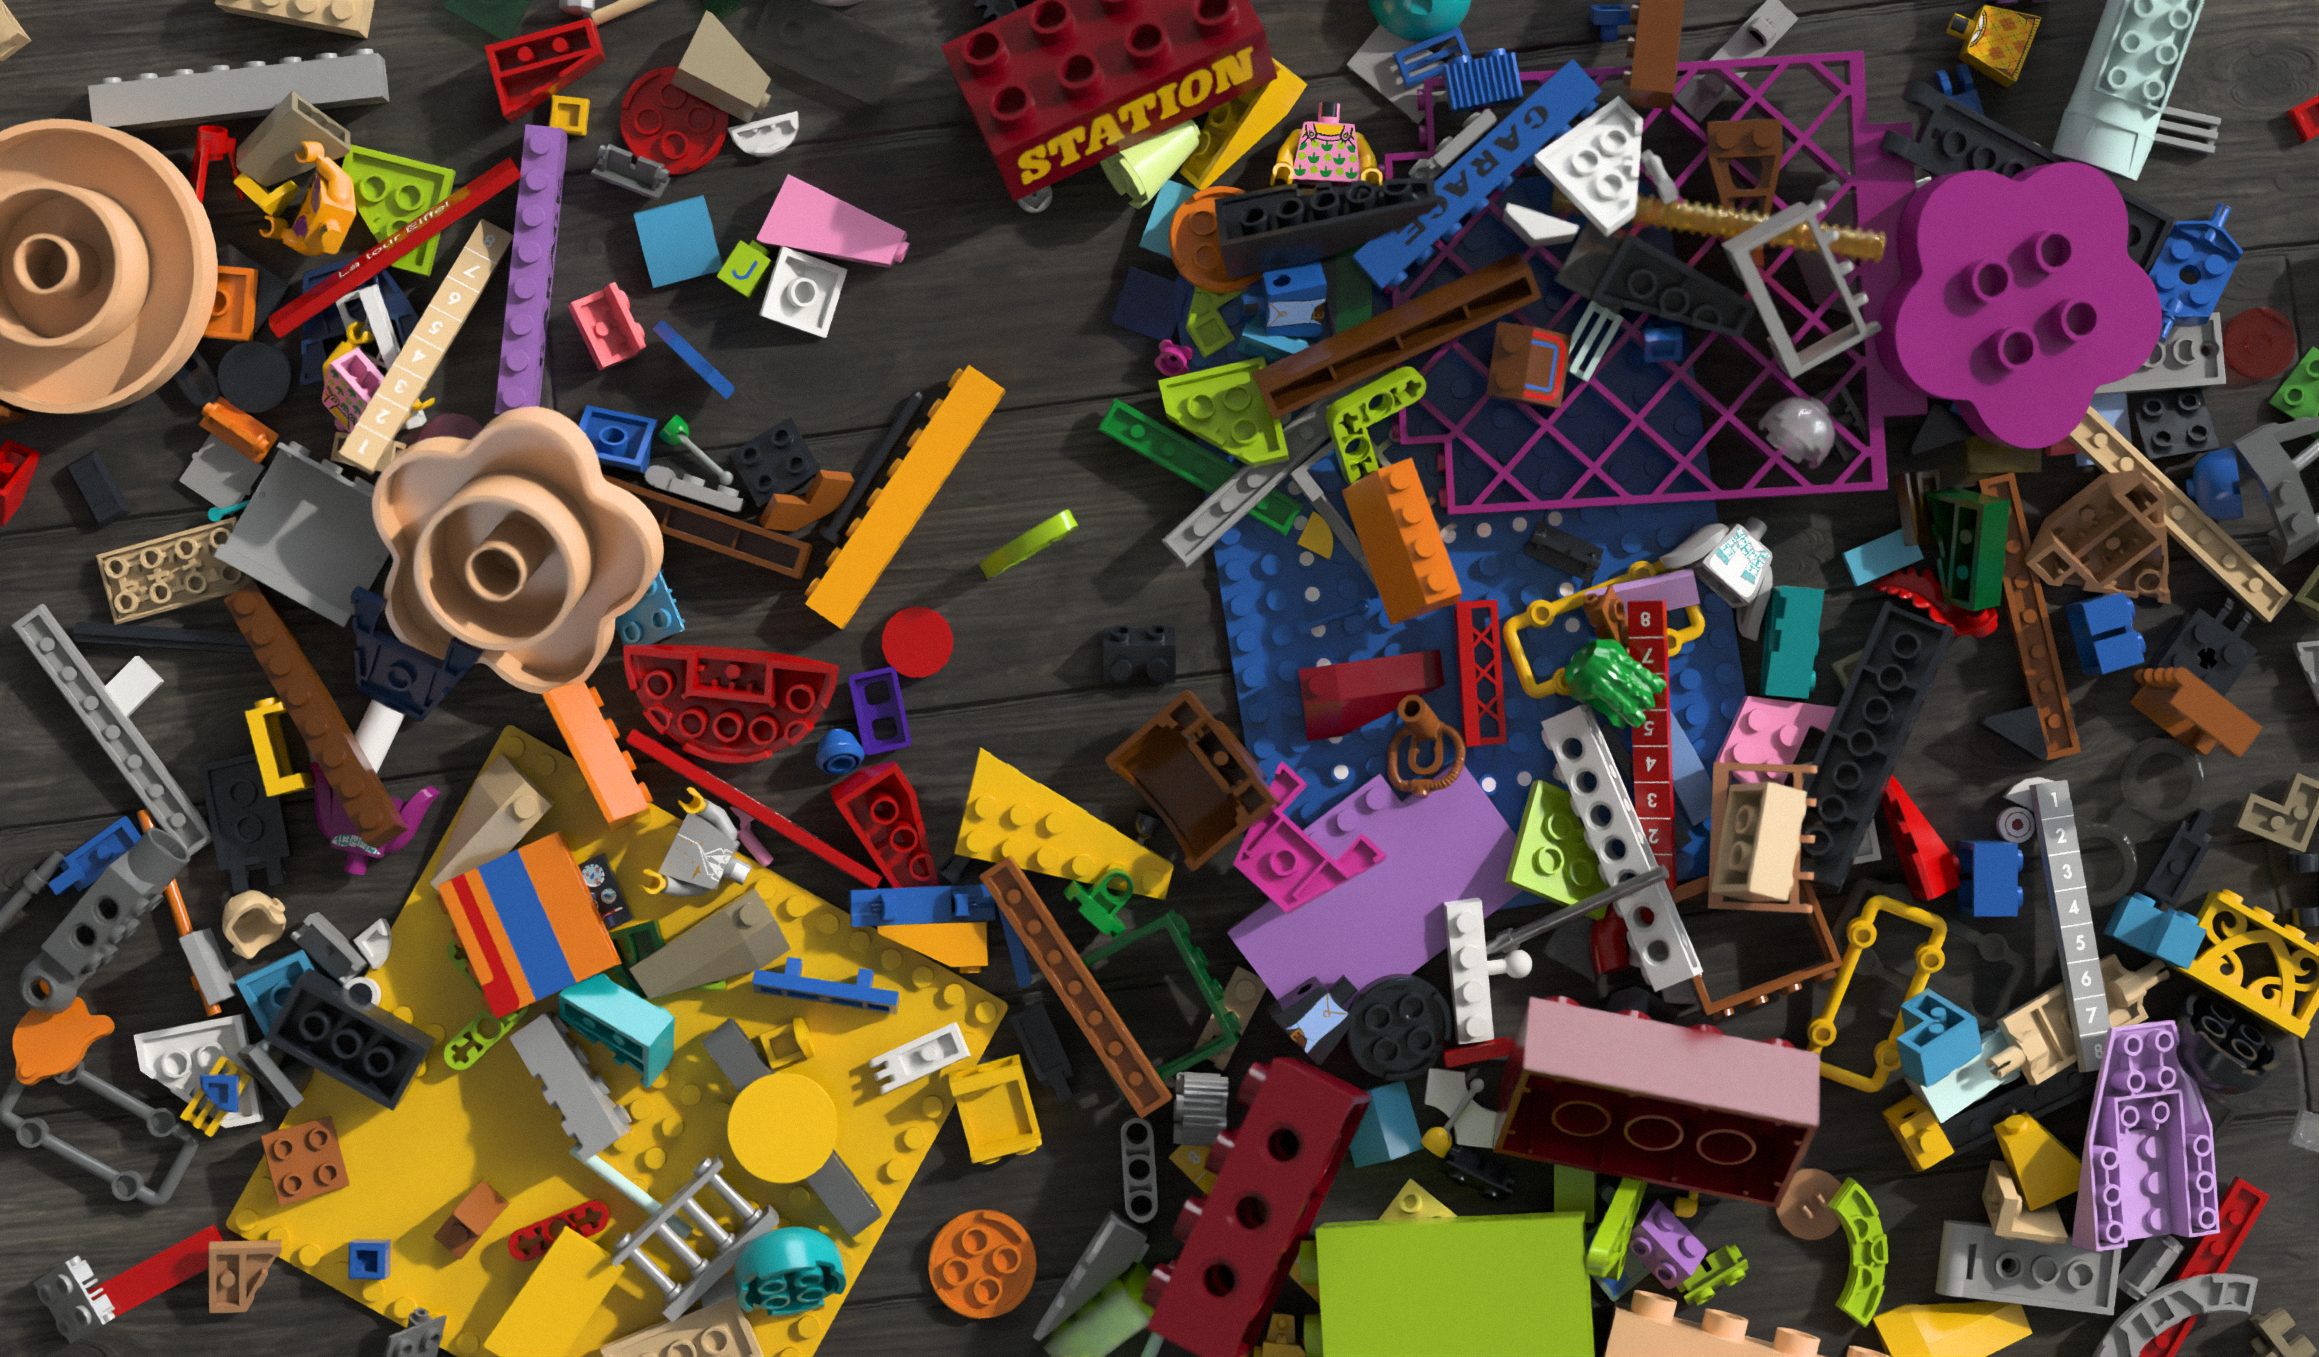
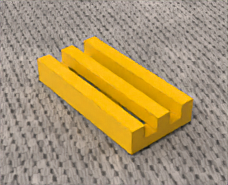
M220 1056L209 1074H220L224 1067H227L229 1071L226 1075H239L241 1077L239 1080L240 1097L254 1075L226 1056ZM200 1086L180 1117L185 1121H190L194 1127L202 1129L206 1135L212 1137L229 1112L220 1109L211 1124H209L205 1120L215 1106L209 1099L198 1116L194 1114L206 1096V1093L203 1092Z

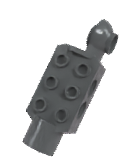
M149 828L133 848L108 866L41 946L40 955L23 969L19 977V992L28 1008L38 1014L51 1016L64 1012L72 1005L77 996V989L85 980L91 978L96 973V968L100 964L105 966L119 952L116 945L123 937L128 939L138 930L142 924L138 920L145 911L151 912L159 905L164 898L162 895L164 890L190 861L189 853L180 842L160 829ZM41 980L48 984L50 989L49 995L41 990Z

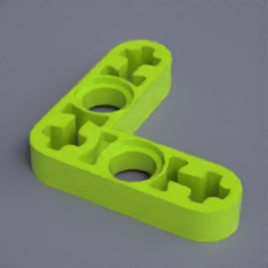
M1407 366L1399 368L1335 401L1327 409L1325 417L1343 477L1349 485L1379 469L1366 427L1415 403L1425 393L1426 381L1414 368ZM1383 394V400L1380 405L1370 409V400L1376 395ZM1345 413H1347L1345 415L1347 425L1350 427L1347 429L1341 424ZM1354 439H1360L1358 448L1351 453H1346L1345 449L1348 443ZM1358 463L1364 467L1362 471L1363 476L1361 477L1359 468L1356 466Z
M452 939L447 949L448 958L481 994H484L479 980L474 981L468 972L466 961L470 959L468 957L460 959L457 956L460 948L455 940ZM532 1003L523 1007L521 1012L516 1010L507 1014L508 1016L499 1019L495 1018L494 1013L489 1015L485 1009L482 1010L446 1045L444 1059L448 1066L456 1070H464L474 1065L529 1013ZM490 1018L496 1022L498 1031L495 1037L487 1039L481 1036L478 1030L481 1020ZM470 1031L473 1039L484 1047L480 1051L478 1045L473 1046L467 1052L468 1062L464 1059L456 1061L454 1056L457 1052L454 1046L463 1047L468 1044L472 1039L467 1037L466 1034Z

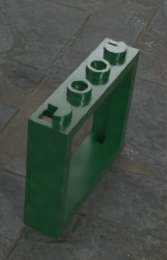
M1173 909L1080 957L1085 966L1089 967L1159 929L1167 927L1223 1034L1155 1068L1162 1081L1237 1043L1241 1037L1239 1031L1242 1030L1241 1023L1235 1012H1228L1222 1001L1225 998V994L1221 985L1216 979L1211 980L1204 968L1208 966L1202 950L1198 946L1194 948L1187 935L1191 932L1186 920L1182 915L1176 916ZM1104 1065L1121 1099L1123 1101L1127 1100L1126 1096L1124 1095V1093L1122 1092V1090L1120 1089V1087L1118 1086V1084L1116 1083V1081Z

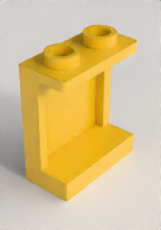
M273 697L254 702L256 709L246 711L245 714L267 797L286 795L314 787L312 772L294 775L279 719L280 714L288 712L281 699Z
M1019 1054L949 1072L950 1088L953 1097L955 1096L972 1163L992 1164L1002 1158L1001 1156L1011 1153L1016 1155L1029 1154L1035 1151L1037 1146L1042 1145L1041 1132Z

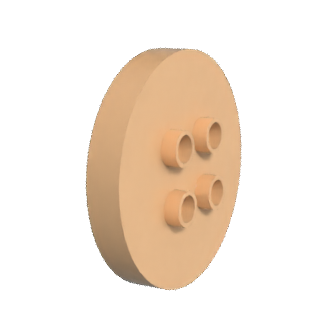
M46 119L27 122L1 131L0 399L32 411L56 414H92L118 409L144 398L169 381L192 355L205 332L215 301L218 274L216 245L211 224L203 205L195 195V190L174 164L159 151L142 140L119 130L85 121Z

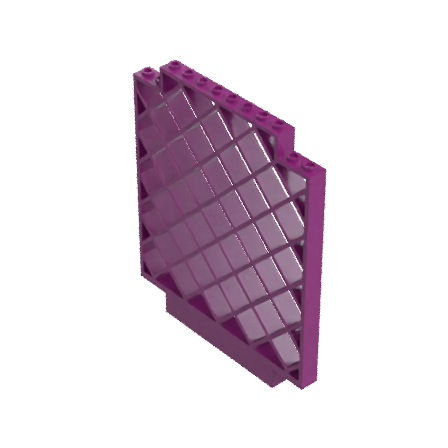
M1864 51L1678 63L1676 77H1683L1675 85L1674 98L1695 75H1717L1746 101L1729 121L1741 120L1751 107L1765 119H1782V134L1794 145L1782 157L1780 170L1800 149L1841 185L1839 190L1825 204V209L1815 215L1817 223L1826 216L1847 191L1851 190L1856 263H1852L1854 269L1846 274L1847 276L1844 278V281L1848 287L1853 280H1856L1857 294L1861 292L1866 293L1868 301L1858 307L1864 324L1866 325L1875 320L1879 321L1886 299L1901 281L1904 274L1899 251V227L1904 210L1912 196L1916 193L1914 166L1878 149L1886 130L1900 133L1913 141L1912 121L1868 124ZM1632 66L1585 68L1583 71L1600 88L1605 81L1623 80L1624 69H1632ZM1844 66L1845 84L1826 67ZM1806 69L1837 96L1804 133L1762 97L1784 70ZM1559 70L1519 73L1521 86H1537L1540 88ZM1773 71L1756 91L1736 74L1742 72ZM1443 78L1424 79V89H1417L1418 111H1425L1426 124L1419 125L1420 147H1427V151L1385 154L1384 164H1377L1378 170L1383 175V183L1387 179H1393V166L1413 165L1419 159H1430L1437 154L1435 152L1432 92L1445 91ZM1842 101H1846L1850 174L1809 139ZM1672 104V110L1654 108L1643 121L1642 134L1663 113L1703 148L1702 152L1674 182L1678 190L1707 158L1708 145L1707 134ZM1499 105L1470 110L1469 112L1473 114L1479 111L1482 114L1489 108L1493 113ZM1577 115L1574 120L1580 124L1590 116L1588 115L1583 119L1580 115ZM1552 139L1548 141L1541 148V150L1545 149L1551 143ZM1736 159L1729 163V172L1748 189H1754L1758 186L1760 181ZM1639 163L1638 176L1658 193L1651 175L1645 177L1643 167ZM1525 164L1514 172L1517 179L1528 168ZM1535 164L1531 166L1569 199ZM1517 179L1502 193L1497 189L1489 198L1486 197L1490 203L1475 217L1472 216L1447 246L1440 240L1431 246L1439 255L1404 294L1399 293V285L1392 291L1388 286L1384 288L1385 294H1392V308L1385 309V312L1411 301L1410 299L1445 260L1463 276L1474 272L1453 251L1487 213L1528 248L1527 252L1522 256L1527 263L1536 255L1558 274L1563 264L1543 246L1530 248L1502 220L1504 211L1496 203ZM1677 194L1678 199L1669 204L1709 238L1687 265L1693 268L1714 244L1725 253L1721 244L1729 240L1723 235L1727 230L1726 222L1718 229L1715 228ZM1774 194L1771 209L1776 214L1789 208L1786 203ZM1661 197L1629 233L1637 236L1664 206ZM1754 199L1743 200L1735 209L1736 219ZM1571 201L1556 219L1565 221L1577 206ZM1806 221L1792 227L1799 234L1766 271L1761 267L1756 268L1765 289L1804 322L1790 338L1793 347L1809 329L1813 330L1822 339L1834 333L1819 318L1840 296L1837 288H1835L1812 313L1771 277L1804 239L1819 251ZM1620 228L1616 229V231L1624 234ZM1831 243L1828 244L1837 265L1844 261H1850ZM1749 290L1743 295L1749 300L1752 298ZM1574 293L1543 329L1552 331L1579 301L1581 296ZM1518 309L1507 313L1518 325L1537 327ZM1643 312L1632 325L1623 318L1618 327L1624 333L1622 337L1599 361L1588 382L1580 379L1579 385L1562 402L1561 409L1557 408L1547 420L1530 405L1511 402L1536 424L1539 429L1504 468L1462 431L1490 400L1486 393L1457 425L1451 422L1423 396L1416 401L1422 409L1449 432L1446 435L1407 437L1406 407L1398 411V417H1391L1392 438H1400V447L1443 444V450L1437 451L1438 472H1445V486L1439 487L1440 508H1447V516L1884 491L1888 489L1884 418L1924 416L1928 414L1926 396L1911 392L1890 376L1880 357L1877 333L1859 342L1860 355L1851 347L1839 353L1851 366L1824 397L1816 403L1776 367L1778 362L1775 356L1769 361L1742 336L1737 338L1711 331L1680 367L1673 361L1657 362L1671 377L1636 415L1594 377L1629 338L1643 350L1644 335L1637 329L1651 315ZM1461 334L1444 342L1442 347L1418 373L1425 378L1450 349L1487 382L1490 370L1458 342L1463 336ZM1719 334L1761 369L1759 374L1727 409L1685 373ZM1569 355L1568 363L1572 365L1574 359ZM1403 361L1393 365L1396 366V370L1404 367ZM1580 365L1578 369L1585 372V369ZM1859 369H1861L1866 446L1824 410ZM1767 376L1809 412L1775 451L1733 415ZM1677 381L1719 417L1684 457L1642 420ZM1586 386L1592 389L1629 422L1594 462L1552 426ZM1815 418L1838 436L1847 447L1857 453L1828 485H1812L1781 458ZM1725 423L1766 459L1739 490L1722 491L1690 463ZM1634 428L1676 464L1650 495L1631 496L1599 468ZM1544 433L1586 469L1585 473L1560 500L1540 501L1509 473ZM1455 438L1497 474L1471 505L1455 506L1452 441ZM1866 459L1867 482L1843 484ZM1772 466L1796 485L1793 487L1752 489ZM1682 471L1706 491L1662 494ZM1592 475L1617 496L1572 499ZM1502 480L1527 501L1481 504Z

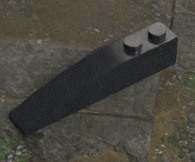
M1433 177L1387 179L1383 185L1376 186L1367 183V180L1352 181L1351 187L1332 188L1331 182L1317 183L1314 189H1298L1297 184H1285L1214 199L1220 249L1229 279L1294 266L1342 252L1393 231L1438 207Z

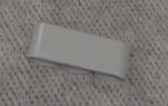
M1133 1114L1125 1118L1121 1125L1125 1209L1130 1219L1135 1222L1144 1223L1154 1218L1158 1208L1154 1136L1150 1120L1146 1116L1140 1119L1138 1114ZM1141 1123L1147 1129L1145 1138L1139 1141L1130 1139L1127 1135V1129L1131 1124ZM1137 1159L1146 1161L1150 1167L1148 1173L1141 1177L1134 1176L1129 1171V1165ZM1143 1195L1151 1200L1152 1206L1148 1211L1140 1213L1132 1208L1131 1202L1136 1196Z

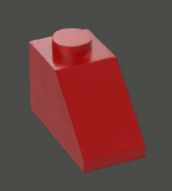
M9 439L0 447V526L2 527L5 526L20 507L41 455V452Z

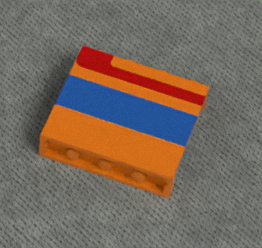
M562 831L552 833L437 885L440 894L437 895L438 904L445 915L450 914L455 927L451 928L453 938L459 948H465L470 959L466 961L468 972L474 981L479 980L484 994L481 995L483 1006L489 1015L494 1013L496 1019L508 1016L507 1014L602 971L622 964L566 836Z

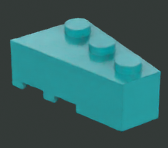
M1776 586L1772 588L1770 600L1766 608L1759 695L1808 699L1809 692L1814 691L1816 672L1813 671V664L1819 648L1818 631L1824 589Z
M601 972L563 989L559 994V1017L594 1045L599 1040L616 1054L612 1059L620 1066L626 1062L643 1076L639 1082L645 1087L649 1088L673 1060L675 1017L665 1008L654 1006L642 999L635 991L625 989L612 982L607 975Z

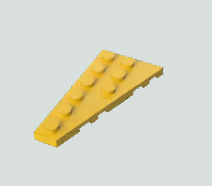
M979 747L954 849L955 854L999 863L1009 855H1012L1021 869L1089 884H1095L1106 871L1119 868L1130 875L1134 886V894L1162 900L1166 899L1174 867L1172 862L1137 841H1133L1106 822L1100 821L1086 810L1041 783H1037L1019 772L1018 769L1002 762L988 751ZM1114 877L1107 883V888L1125 891L1127 887V882L1121 877Z

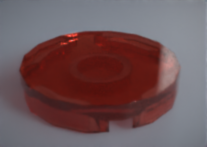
M2267 307L2248 309L2236 315L2226 326L2222 337L2223 354L2228 365L2239 375L2250 379H2266L2282 372L2292 361L2296 350V338L2294 339L2293 327L2290 321L2280 312Z

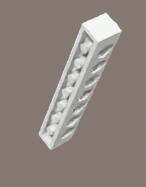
M1588 703L1579 705L1542 721L1541 723L1544 728L1541 732L1546 747L1549 750H1553L1558 761L1556 764L1557 774L1564 784L1567 783L1572 794V797H1570L1571 807L1575 815L1582 818L1586 828L1584 831L1586 843L1592 851H1596L1600 861L1598 870L1604 883L1610 884V887L1626 881L1629 872L1638 876L1658 867L1591 706ZM1573 738L1578 739L1583 746L1582 754L1579 757L1573 755L1570 751V741ZM1587 771L1593 773L1597 779V786L1594 790L1588 789L1584 784V775ZM1600 805L1606 806L1611 812V820L1608 824L1602 822L1598 817ZM1614 839H1619L1624 843L1626 851L1623 857H1619L1613 852L1612 843ZM1665 880L1613 902L1617 915L1620 918H1624L1629 929L1626 933L1628 942L1633 951H1638L1642 960L1641 972L1643 978L1648 985L1653 986L1655 992L1703 972ZM1643 906L1653 911L1654 922L1652 924H1647L1642 920L1640 911ZM1657 940L1663 941L1667 945L1669 950L1667 958H1662L1655 952L1654 946Z

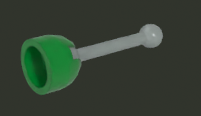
M676 414L659 432L658 436L671 446L685 445L719 476V480L723 485L732 484L734 480L733 474L729 471H723L688 439L689 427Z

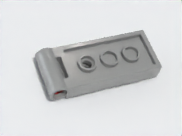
M1944 1220L1935 1292L1953 1297L2114 1315L2122 1248L2096 1252L2071 1246L2073 1234H2067L2066 1244H2042L2036 1240L2020 1238L2008 1240L1995 1235L1991 1224ZM2010 1258L2009 1267L2002 1269V1261Z

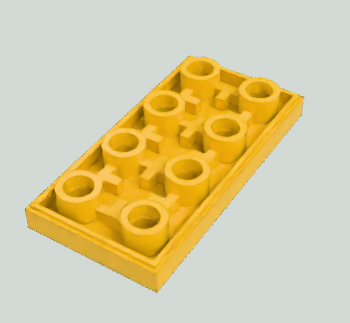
M565 1225L484 1340L483 1347L499 1357H563L626 1267V1263L622 1262L616 1267L611 1262L612 1254Z

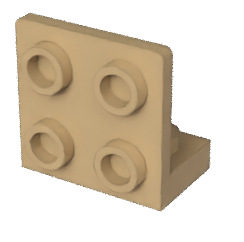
M1991 1160L1982 1199L1994 1234L2008 1240L2020 1238L2036 1240L2042 1244H2066L2068 1236L2055 1201L2030 1211L2022 1201L2021 1196L2016 1193L2015 1179L2013 1176H2010L2006 1162Z

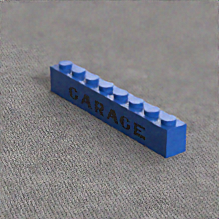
M1574 59L1569 61L1434 182L1438 207L1393 231L1367 242L1352 256L1354 263L1380 292L1386 286L1391 291L1408 277L1404 272L1405 269L1414 261L1418 266L1423 264L1435 253L1431 246L1441 237L1446 242L1462 228L1459 221L1468 213L1473 217L1480 213L1490 203L1486 197L1496 188L1501 193L1517 179L1514 172L1523 164L1530 168L1534 164L1535 155L1542 151L1541 148L1552 139L1555 142L1572 129L1568 124L1577 115L1584 119L1600 105L1596 101V98L1602 92L1600 88Z

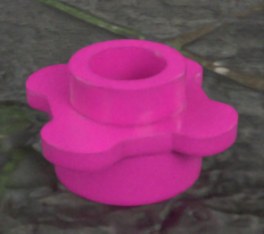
M1168 339L1162 340L1159 344L1160 355L1154 361L1155 366L1161 373L1169 377L1188 374L1189 368L1187 364L1193 357L1192 349L1188 346L1182 347L1173 344Z

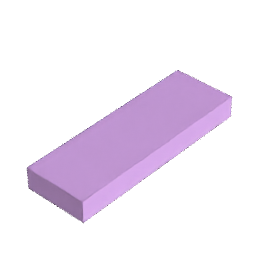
M1693 568L1612 585L1617 597L1624 604L1627 618V601L1666 600L1667 611L1700 604ZM1607 587L1586 591L1585 593L1586 595L1595 593L1597 596H1603Z

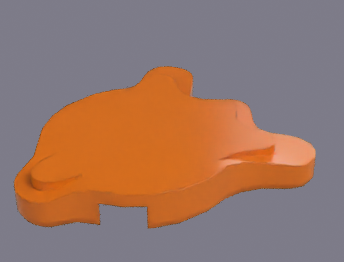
M41 980V990L49 995L50 989L48 984ZM76 997L72 1005L64 1012L51 1016L38 1014L30 1009L21 1018L12 1039L13 1051L17 1062L15 1074L18 1081L24 1085L32 1086L42 1079L50 1078V1076L70 1072L84 1058L87 1049L93 1042L113 1032L115 1028L113 1020L106 1015H90L86 1003L79 997Z

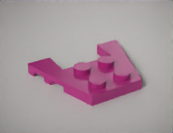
M1282 761L1275 771L1276 775L1270 786V789L1282 802V805L1257 826H1250L1233 865L1288 915L1380 864L1387 858V855L1363 833L1358 836L1337 860H1334L1283 814V811L1308 785Z

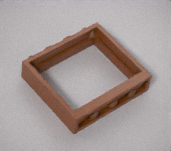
M1709 875L1677 886V889L1674 891L1669 890L1674 904L1676 905L1708 893ZM1799 879V900L1801 904L1813 906V913H1805L1824 961L1712 1003L1701 975L1698 974L1689 978V983L1703 1018L1712 1015L1714 1021L1735 1014L1732 1007L1746 1002L1749 1009L1768 1002L1767 994L1780 990L1782 996L1801 990L1803 988L1800 982L1814 977L1817 984L1836 977L1834 969L1843 966V963L1811 883Z

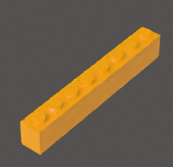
M970 365L967 366L965 371L959 368L947 385L952 390L943 401L938 398L927 414L931 420L924 431L918 428L908 441L906 446L911 448L907 456L904 460L900 458L895 460L886 474L891 479L885 488L881 490L877 487L867 501L866 506L870 508L863 520L857 517L845 534L850 539L842 550L838 547L834 549L825 563L829 570L822 580L816 577L805 592V595L809 597L805 604L841 629L846 627L1006 393L1004 388Z

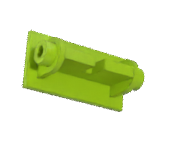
M1726 1244L1706 1257L1712 1270L1706 1273L1700 1263L1691 1277L1676 1286L1680 1293L1688 1291V1294L1684 1296L1688 1306L1694 1302L1697 1305L1707 1302L1714 1297L1715 1292L1713 1290L1725 1283L1728 1287L1732 1286L1746 1276L1744 1271L1749 1269L1746 1259L1738 1262L1737 1259L1742 1257V1254L1735 1244L1730 1247Z

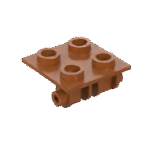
M332 1116L286 1129L271 1131L260 1136L279 1206L350 1185Z

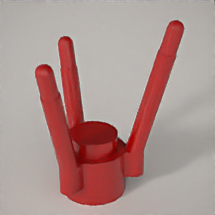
M205 125L198 128L196 147L188 181L190 184H194L197 178L195 195L201 204L203 203L209 160H222L223 154L227 152L233 180L235 181L241 174L236 167V139L228 138V130L224 127ZM235 184L238 199L244 201L246 198L245 193Z

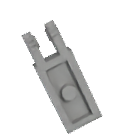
M659 465L650 466L645 472V481H648V484L655 486V488L738 514L744 511L746 501L738 498L740 492L738 490L719 485L717 491L703 487L705 480L688 474H684L683 480L677 479L673 470L663 466L660 468Z

